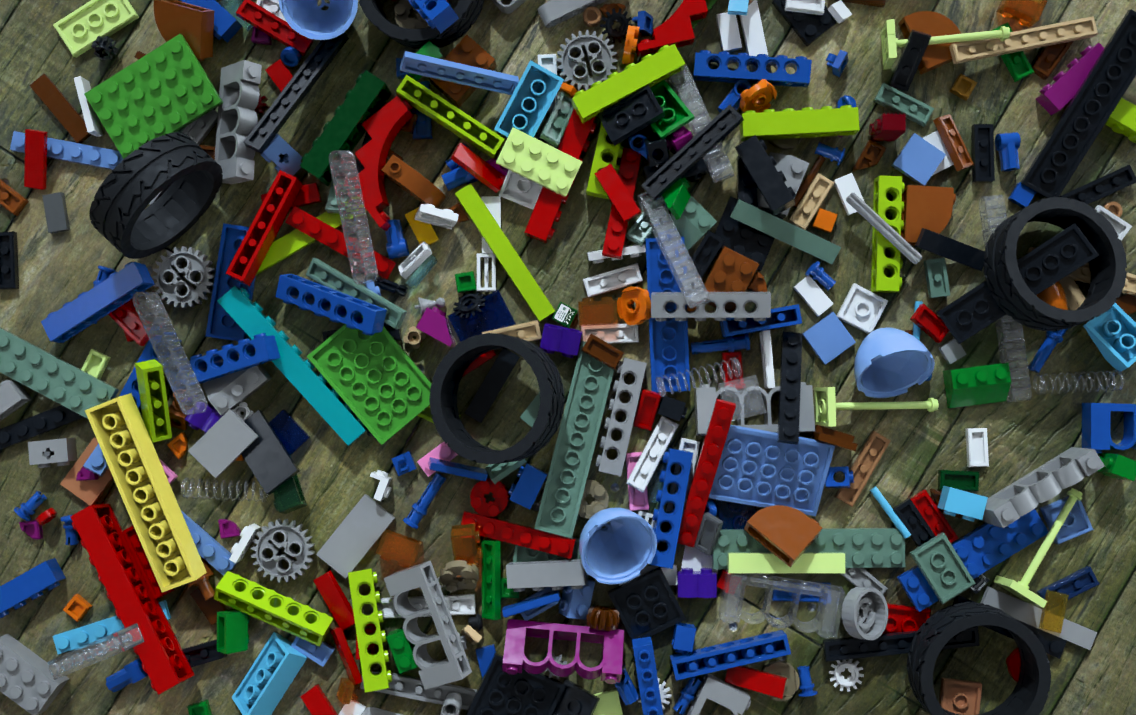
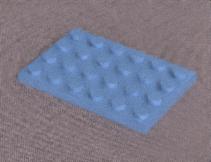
M730 425L709 498L764 508L775 505L789 506L806 515L816 516L835 445L804 437H799L797 445L778 443V433Z

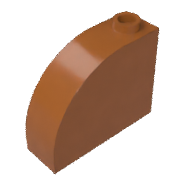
M154 0L155 21L166 42L178 34H182L198 61H204L205 58L213 57L214 10L178 0Z
M932 11L912 13L903 17L898 23L905 39L909 38L912 29L930 34L931 37L961 34L955 23L948 17ZM952 43L928 45L918 67L920 74L952 62L949 48Z
M394 154L382 169L390 181L423 204H432L435 208H439L446 198L445 194L433 183Z
M906 185L902 194L904 210L901 213V220L904 222L903 231H901V237L910 245H915L922 228L940 234L947 226L952 215L953 205L956 200L954 188Z
M775 505L757 511L746 522L744 530L786 565L791 567L818 537L822 527L816 520L809 518L806 514L795 508Z

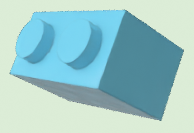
M943 486L937 508L943 509V514L954 517L956 513L963 515L962 519L974 522L975 518L983 519L988 497Z

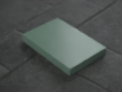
M943 532L910 552V555L941 604L948 602L976 584Z

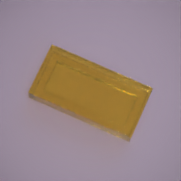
M1051 590L1046 591L1045 600L1047 603L1042 610L1039 628L1061 633L1069 595Z

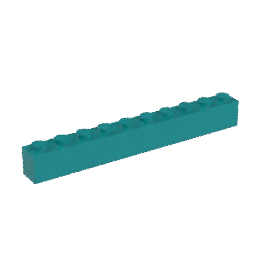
M232 287L217 302L252 340L254 335L266 333V336H275L280 358L272 361L274 365L348 446L351 445L368 430L365 425L354 415L350 407L340 399L339 394L334 388L331 389L326 384L328 381L323 375L316 373L313 363L301 356L303 352L295 344L292 346L287 341L290 339L283 330L279 332L275 327L276 322L270 316L266 317L262 313L264 309L256 301L253 303L248 298L250 296L249 292L244 287Z

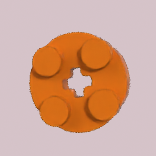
M628 25L622 64L629 65L634 62L635 54L631 53L636 51L638 39L635 38H638L640 29L638 26Z
M766 79L760 80L751 88L742 91L740 94V109L743 113L748 110H755L756 113H760L769 109L772 98L775 100L777 97V90Z
M640 287L625 288L622 291L624 293L617 300V313L621 319H624L626 324L640 325L651 317L649 292ZM634 302H635V304H636V308H635V309L632 308V305L634 304Z

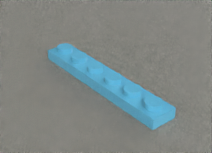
M166 600L160 601L159 604L168 620L171 618L167 602ZM116 615L56 634L52 637L57 654H62L124 634L125 631L122 621Z

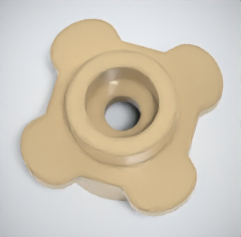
M412 326L409 328L406 336L403 337V341L411 344L414 349H418L421 341L426 338V334Z

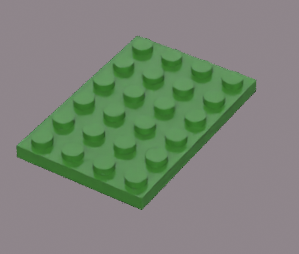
M178 34L84 94L123 159L148 141L179 131L223 103L182 34Z
M345 324L307 356L381 445L386 443L430 405L429 398L432 383L384 326L382 332L370 336L363 334L362 330L347 328Z

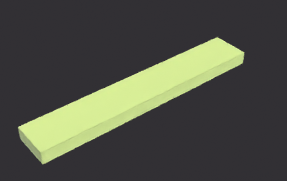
M728 553V573H845V553H803L791 567L773 553Z

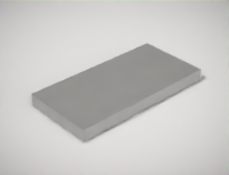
M364 494L316 555L346 579L348 572H352L395 517L367 494Z

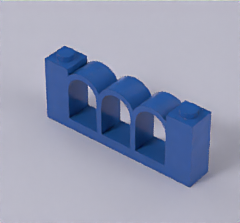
M1082 403V448L1095 449L1096 453H1102V450L1136 449V404ZM1111 411L1124 412V435L1122 441L1117 445L1112 441L1110 435Z

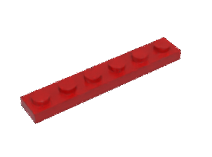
M624 147L618 175L633 198L642 155L631 148ZM613 204L602 256L621 259L628 221L623 222Z
M296 206L293 207L285 221L290 226L388 280L397 264Z
M464 511L460 526L461 531L569 559L573 556L576 543L574 538L552 534L469 511Z

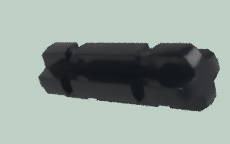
M375 275L371 279V282L374 281L375 286L394 294L397 293L403 297L407 294L408 288L406 286H399L397 283L384 278L382 280L381 277Z

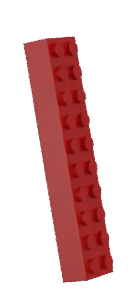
M110 504L90 505L70 516L73 521L72 526L79 533L81 544L90 556V563L96 568L98 579L104 584L107 590V597L113 603L116 609L115 613L124 625L125 634L130 637L133 643V650L142 661V668L148 674L153 690L159 695L194 676L195 674L158 600H154Z

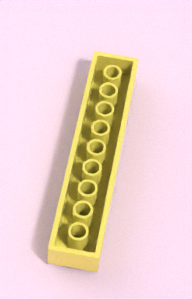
M132 393L119 396L85 410L161 592L190 583L206 574L207 571Z

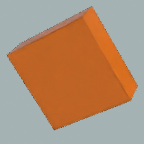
M819 208L812 227L831 233L838 214Z
M76 594L63 611L79 622L93 605L79 594Z

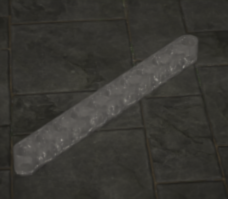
M1002 194L982 196L979 199L985 249L992 233H995L994 230L1007 219L1005 200ZM1006 314L995 321L1001 363H1009L1011 385L1007 401L1010 403L1031 400L1032 391L1022 324Z

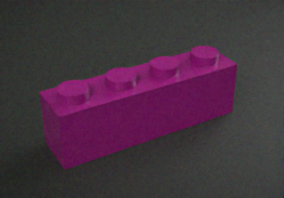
M1100 43L1093 47L1087 46L1080 52L1082 56L1079 59L1074 58L1067 64L1068 69L1065 72L1060 71L1053 78L1054 82L1051 85L1048 83L1039 91L1041 94L1036 100L1050 115L1060 111L1075 96L1104 47Z

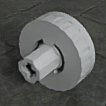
M855 587L847 593L844 601L839 604L838 614L842 618L843 625L849 635L858 639L875 640L882 635L886 628L888 606L885 597L879 590L868 587Z

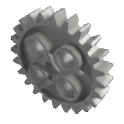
M586 30L585 35H582V32L579 31L578 37L572 33V40L565 38L566 45L561 44L560 49L562 51H557V56L560 57L556 59V63L560 64L557 66V71H562L560 77L565 78L564 83L568 84L571 82L572 86H578V91L582 88L586 91L591 88L590 86L593 83L607 80V77L612 74L611 72H616L617 70L613 66L618 63L617 59H613L617 56V52H611L614 49V45L608 46L610 39L608 38L603 41V34L596 37V31L592 35H589L588 30ZM582 46H585V49H586L587 60H588V62H590V67H589V68H590L592 77H589V75H588L587 64H586V62L584 61V53H583V50H582V48H581ZM595 47L599 51L597 53H591L589 49ZM572 52H578L580 56L578 58H573L570 54ZM600 65L603 67V70L597 72L594 70V67ZM577 70H583L585 74L583 76H577L575 72Z
M182 246L181 251L179 248L174 247V253L167 250L168 256L161 255L162 263L156 261L159 268L153 269L157 273L156 276H152V279L157 280L153 286L159 287L156 294H163L160 299L167 300L168 305L174 303V307L177 308L181 306L187 309L188 305L194 308L195 302L201 305V298L208 300L206 293H212V290L209 288L214 285L211 280L215 279V276L211 275V273L216 271V269L209 268V266L213 262L206 261L208 256L205 254L201 255L202 251H195V248L189 247L187 250V247ZM187 260V266L182 268V262ZM174 265L175 268H176L180 273L185 274V276L183 277V276L180 275L178 272H176V271L172 268V266ZM173 273L174 278L169 282L168 276ZM197 273H200L201 279L196 282L195 276ZM189 282L196 286V290H194L193 286ZM186 286L187 293L183 296L181 291Z
M277 519L275 524L271 521L268 523V527H261L263 532L259 531L256 533L259 538L252 540L256 546L251 547V550L256 551V553L251 555V557L257 558L253 565H260L257 571L264 570L263 577L270 574V581L276 577L278 583L283 580V577L286 582L290 581L291 577L295 580L298 578L297 573L303 575V569L307 570L310 568L307 562L311 563L313 561L309 557V555L315 554V551L310 550L315 545V543H309L312 536H306L308 529L301 530L303 524L296 527L295 520L290 524L288 519H284L283 523L280 519ZM278 532H281L284 535L283 542L278 540ZM294 543L300 546L299 553L293 550ZM281 547H284V548H285V549H284V552H285L284 554L281 553V551H282ZM267 548L273 551L272 557L267 556ZM283 559L288 561V568L282 566Z

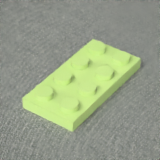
M512 128L496 164L566 197L582 161L516 128Z

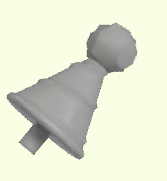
M418 297V305H414V307L419 309L421 316H423L427 307L431 310L435 306L439 308L444 307L445 300L440 297L436 301Z

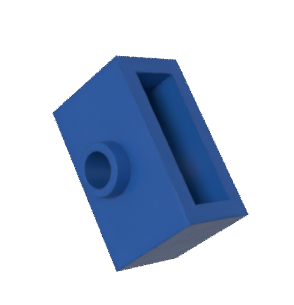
M526 464L525 467L521 466L517 477H519L517 485L513 483L508 492L511 495L509 500L530 510L548 473L529 464Z

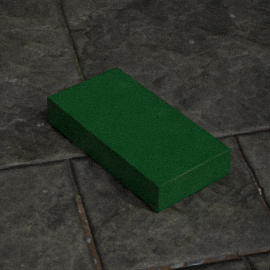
M938 470V489L947 486L964 491H979V472Z

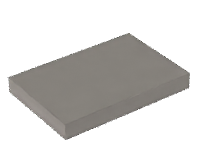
M229 409L188 452L210 474L218 478L259 436L232 409Z

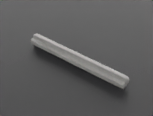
M851 193L846 198L848 204L913 264H917L922 259V255L855 193Z

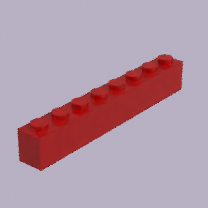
M574 109L558 150L583 162L581 155L583 151L587 152L590 144L588 138L596 130L597 124L595 120L597 116L582 124ZM542 187L524 232L525 235L547 243L548 239L551 240L555 232L553 225L555 221L559 222L562 211L559 210L562 204H566L569 194L567 193V196L563 197Z

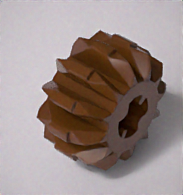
M597 605L588 609L586 620L587 625L591 629L609 632L618 628L620 617L619 612L615 608Z

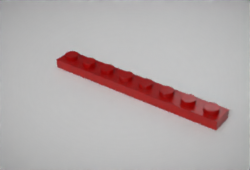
M716 398L683 510L678 544L694 548L736 403Z

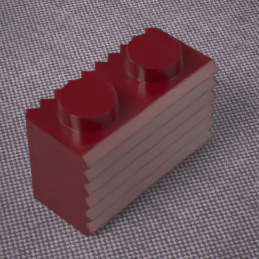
M883 113L878 119H875V122L869 125L871 140L895 141L906 131V115L904 113Z

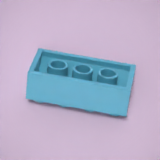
M530 60L498 120L494 132L508 138L512 128H516L534 137L564 79Z
M273 632L232 696L242 715H272L307 659L305 655L291 647L292 642L276 632Z

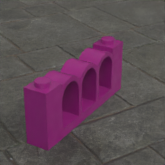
M508 619L502 671L514 675L522 673L523 668L528 673L540 674L549 668L554 675L566 677L573 674L576 670L578 675L588 680L601 676V681H605L608 684L620 683L623 664L624 630L616 629L608 632L591 629L588 626ZM526 636L549 639L548 653L544 660L532 662L526 658L524 654ZM553 639L576 641L575 658L571 663L561 665L554 661L552 658ZM580 642L603 644L602 662L600 665L590 668L582 664L579 657Z

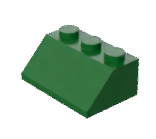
M1009 363L943 371L948 408L1007 400L1011 385Z

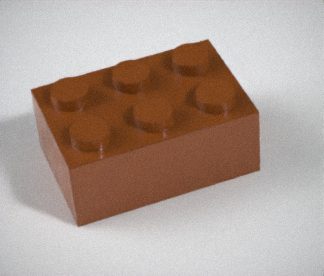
M468 35L444 59L492 71L497 67L495 59ZM429 77L431 84L458 108L477 89L476 87Z
M723 246L699 292H745L759 263ZM708 302V303H707V304H709V305H711V306H713V307L716 308V304H715V303H713V302ZM728 302L724 308L727 311H733L736 304Z

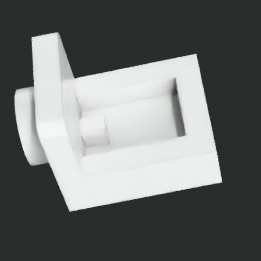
M382 470L371 472L370 477L380 480L373 499L382 501L384 498H388L392 488L389 487L392 478L388 477V473Z

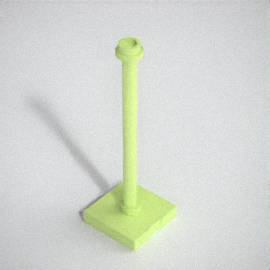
M895 19L886 20L880 33L883 70L892 68L897 59L898 48L905 47L908 40H898L896 38ZM1001 26L1000 30L933 36L928 45L995 38L1005 41V39L1010 37V28Z
M835 387L814 388L815 425L836 426V410L927 409L928 412H934L939 407L938 400L934 398H928L927 401L836 403Z
M1074 488L1067 492L1069 498L1021 581L1016 582L998 575L993 580L994 583L1027 603L1042 608L1047 603L1045 599L1030 591L1028 585L1077 500H1082L1081 496L1083 493Z

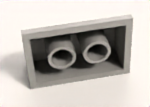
M770 152L769 156L772 155L777 163L775 168L778 172L782 171L787 180L784 182L787 188L791 186L795 194H797L809 163L792 155ZM757 188L758 208L772 213ZM790 208L777 216L784 219L788 215Z
M260 364L204 382L202 386L209 402L222 416L229 409L236 408L241 402L270 381L272 377Z

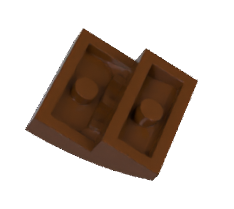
M815 425V432L812 434L816 440L856 451L858 444L853 443L855 436Z

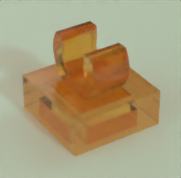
M341 678L336 697L342 704H350L351 700L358 699V696L352 693L355 689L360 690V686L353 684L349 678Z

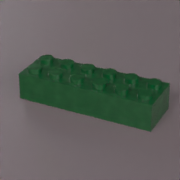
M367 70L364 74H360L353 90L350 89L347 92L344 103L336 108L335 116L323 127L321 136L313 141L310 152L302 157L300 167L326 186H329L333 175L338 173L365 134L366 130L362 123L380 110L392 95L386 83Z

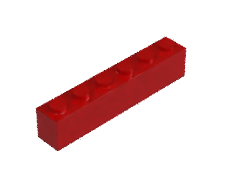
M279 170L226 271V274L231 278L248 286L251 285L302 187V183L298 178Z

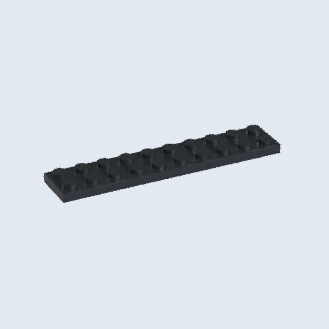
M1132 9L1128 10L1021 180V184L1036 191L1037 194L1045 198L1060 196L1136 76V12Z

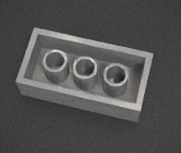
M11 635L1 636L0 692L31 715L43 713L49 708L69 678Z

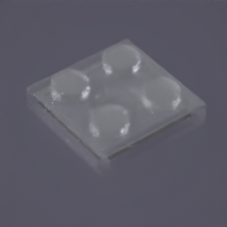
M756 375L718 384L721 400L736 403L732 421L766 413Z

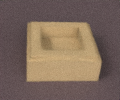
M469 624L460 631V634L462 636L465 635L472 645L477 644L482 639V636Z

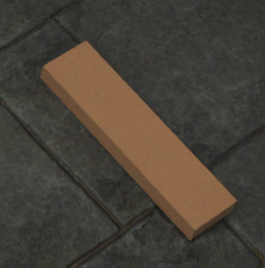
M872 431L849 470L853 471L854 483H850V488H839L834 497L853 507L891 440Z

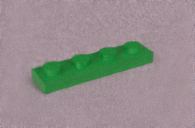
M486 539L482 540V618L499 620L501 619L500 541Z

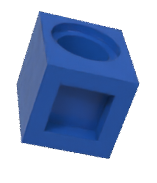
M849 466L829 467L825 482L826 488H850V483H854L853 471H849ZM841 472L845 475V479L843 482H836L834 475Z
M680 622L674 625L671 645L673 649H676V652L687 654V651H693L696 628L693 624Z

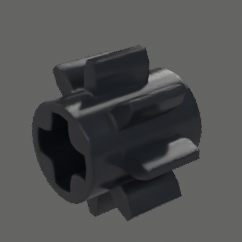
M98 36L91 46L95 48L94 54L102 60L108 58L112 60L119 51L115 47L116 41L108 36Z

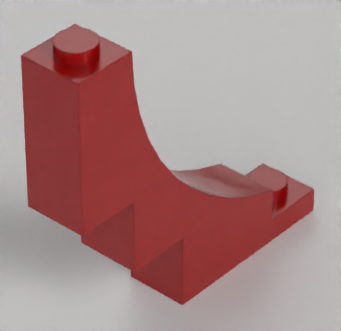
M683 0L679 8L669 19L653 29V40L644 39L636 45L637 58L658 53V50L665 45L671 46L675 44L677 48L692 45L695 36L691 22L706 18L708 13L706 0Z
M398 95L362 123V126L372 139L354 154L365 169L347 182L378 226L385 231L391 225L388 222L390 218L384 211L389 206L386 197L382 169L386 164L387 155L395 137L401 128L414 116L410 111L412 109L410 103L406 99L402 100Z

